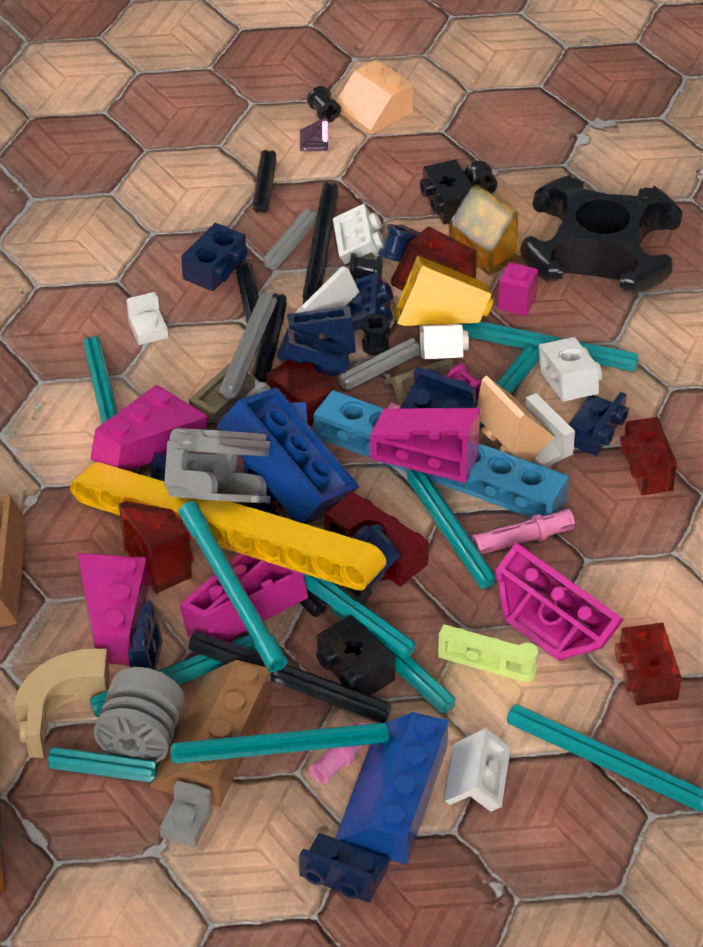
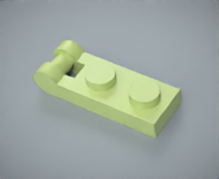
M443 624L439 633L438 658L519 681L530 682L535 679L537 674L538 648L532 643L526 642L516 645L498 638L487 637L463 628H455Z

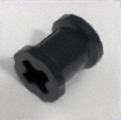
M319 86L309 92L307 103L310 108L316 110L317 117L323 123L332 122L340 115L341 106L336 100L331 98L328 88Z
M356 253L351 254L349 271L353 280L376 272L382 277V256L366 258L358 257Z
M370 314L364 317L361 322V328L364 332L362 350L371 356L388 350L389 343L386 337V332L389 330L388 318L381 314Z

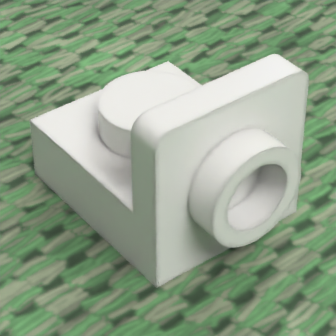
M155 292L131 297L126 300L128 322L138 345L169 338L168 328L159 311L158 296Z

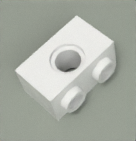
M419 325L420 355L422 358L463 357V350H469L468 331L462 330V325Z
M575 337L539 344L540 373L562 402L599 394V381L602 380L601 367L598 362L591 358L587 348L582 347Z

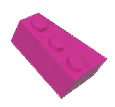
M77 553L94 649H107L108 663L130 665L128 649L133 647V630L137 626L140 610L146 602L149 588L146 558Z
M240 553L229 561L263 622L308 598L303 573ZM215 574L179 604L189 637L192 636L194 631H201L228 641L247 631Z

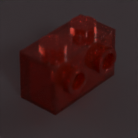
M658 417L626 421L625 435L620 437V446L623 455L627 458L631 476L633 479L635 478L641 496L674 491L677 461Z
M664 623L621 628L620 643H615V656L617 663L624 666V686L627 692H632L636 706L678 700L681 674Z

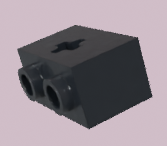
M456 159L423 167V179L420 180L421 193L424 197L427 196L433 214L439 216L443 225L477 217L478 194Z
M352 615L347 616L317 634L316 657L324 669H330L338 677L341 685L371 696L395 681L396 657Z

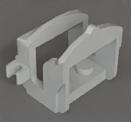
M186 428L174 429L170 434V441H167L164 486H167L168 494L179 498L270 503L271 496H266L267 486L262 476L237 473L236 471L238 455H270V441H266L267 434ZM190 451H192V452H207V453H216V455H213V454H197V453H189V452H190Z

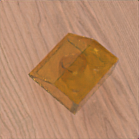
M475 185L471 188L449 223V247L490 276L507 266L509 262L512 263L516 260L519 213L480 186Z

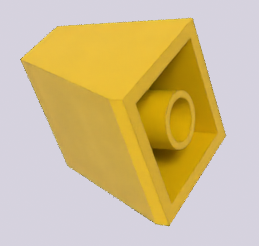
M417 256L395 307L394 315L397 324L402 326L479 323L482 315L488 316L494 299L490 298L492 293L486 283Z

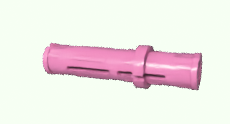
M567 508L549 515H533L530 520L472 535V541L480 553L484 555L512 547L516 542L518 544L534 540L541 542L547 540V537L553 534L574 530L575 521L571 510Z

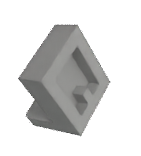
M176 781L173 786L174 800L159 828L160 837L196 848L213 813L211 791L196 783L188 784Z

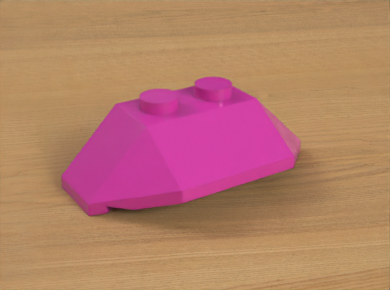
M517 542L495 570L497 581H499L505 621L559 661L603 649L624 620Z

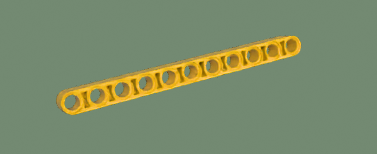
M91 463L70 483V490L80 503L192 539L195 538L190 535L178 514V510L183 504L194 501L209 523L210 530L221 548L354 590L361 591L365 589L386 566V558L382 551L370 543L230 501L172 497L168 494L164 481L104 463Z

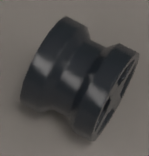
M476 161L465 168L464 173L477 192V198H486L495 192L498 182L494 174H492V169L488 163Z

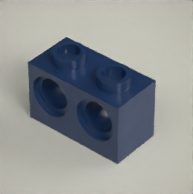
M214 223L181 256L183 279L214 291L222 282L228 279L239 263L243 264L248 254L245 234Z

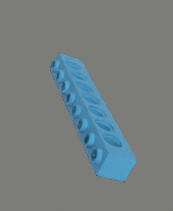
M332 390L314 413V432L323 441L370 458V435L383 408ZM480 443L478 446V457L466 483L427 474L433 482L530 518L537 514L544 516L556 513L562 509L568 499V475ZM385 463L387 465L393 466L406 472L410 470L408 468Z

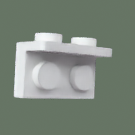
M362 204L333 218L339 257L344 264L350 262L352 253H356L358 257H363L371 252L375 258L380 256L378 251L379 248H383L385 241L379 232L382 224L375 212L370 213L366 205Z

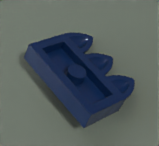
M148 600L143 604L137 626L133 630V647L128 649V659L130 667L156 670L163 640L154 606Z

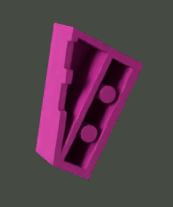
M155 385L95 429L90 459L127 471L150 464L154 453L167 451V441H170V434L174 429L206 430L208 416L161 386Z
M480 408L383 409L370 435V459L466 483L478 457Z

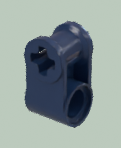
M387 224L386 230L388 234L383 248H379L378 254L396 262L416 260L417 256L424 257L430 243L429 236L402 224Z

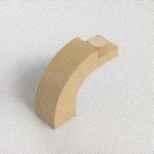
M81 649L55 656L39 665L23 681L15 697L14 712L17 729H20V742L27 744L29 758H44L47 724L56 710L73 701L90 700L92 696L108 690L109 664L107 649Z

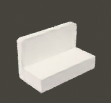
M342 266L295 313L346 306L359 293L349 269Z
M537 393L526 397L525 408L554 436L532 461L537 465L548 467L573 455L575 430Z
M486 728L456 742L453 745L444 801L452 805L471 796L490 812L502 807L511 747Z

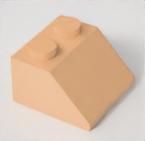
M376 59L354 71L336 102L341 106L340 113L371 135L413 112V84Z
M487 375L482 379L476 407L480 408V422L483 424L480 430L493 442L498 439L503 444L499 448L500 451L532 462L554 436L513 395Z

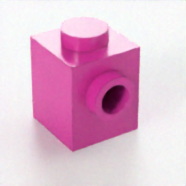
M509 262L499 280L498 309L527 316L537 296L538 269Z

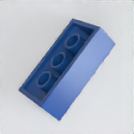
M277 387L238 400L217 425L221 431L267 434L266 441H270L269 456H241L250 469L265 479L267 490L276 497L286 509L289 517L294 521L308 524L320 519L325 515L326 511L360 487Z
M415 712L386 723L389 729V740L387 743L370 744L335 839L386 857L390 861L406 865L448 746V720Z

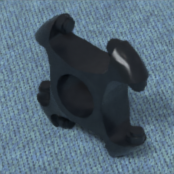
M571 174L555 179L536 190L532 202L533 208L537 212H545L561 219L562 224L551 240L541 241L532 236L526 237L522 241L520 254L527 266L538 269V276L549 283L550 280L558 281V279H563L564 273H576L620 280V288H624L626 291H633V294L661 284L671 275L673 261L670 256L665 254L650 256L644 253L641 248V243L651 231L675 230L681 224L683 215L680 207L661 189L654 185L653 188H640L638 196L605 194L584 189L585 181H580V178H573Z

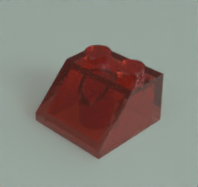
M428 226L409 242L391 279V285L403 291L417 256L476 279L477 250Z
M128 501L119 503L124 551L128 557L146 558L149 586L155 594L191 579V563L194 562V556L190 549L189 540L192 539V536L184 522L180 521L173 510Z

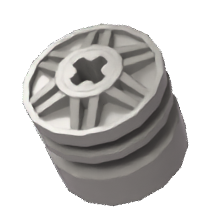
M143 667L122 669L114 675L105 704H103L93 731L96 742L108 754L154 760L158 763L167 755L184 707L185 697L183 690L176 681L159 671Z

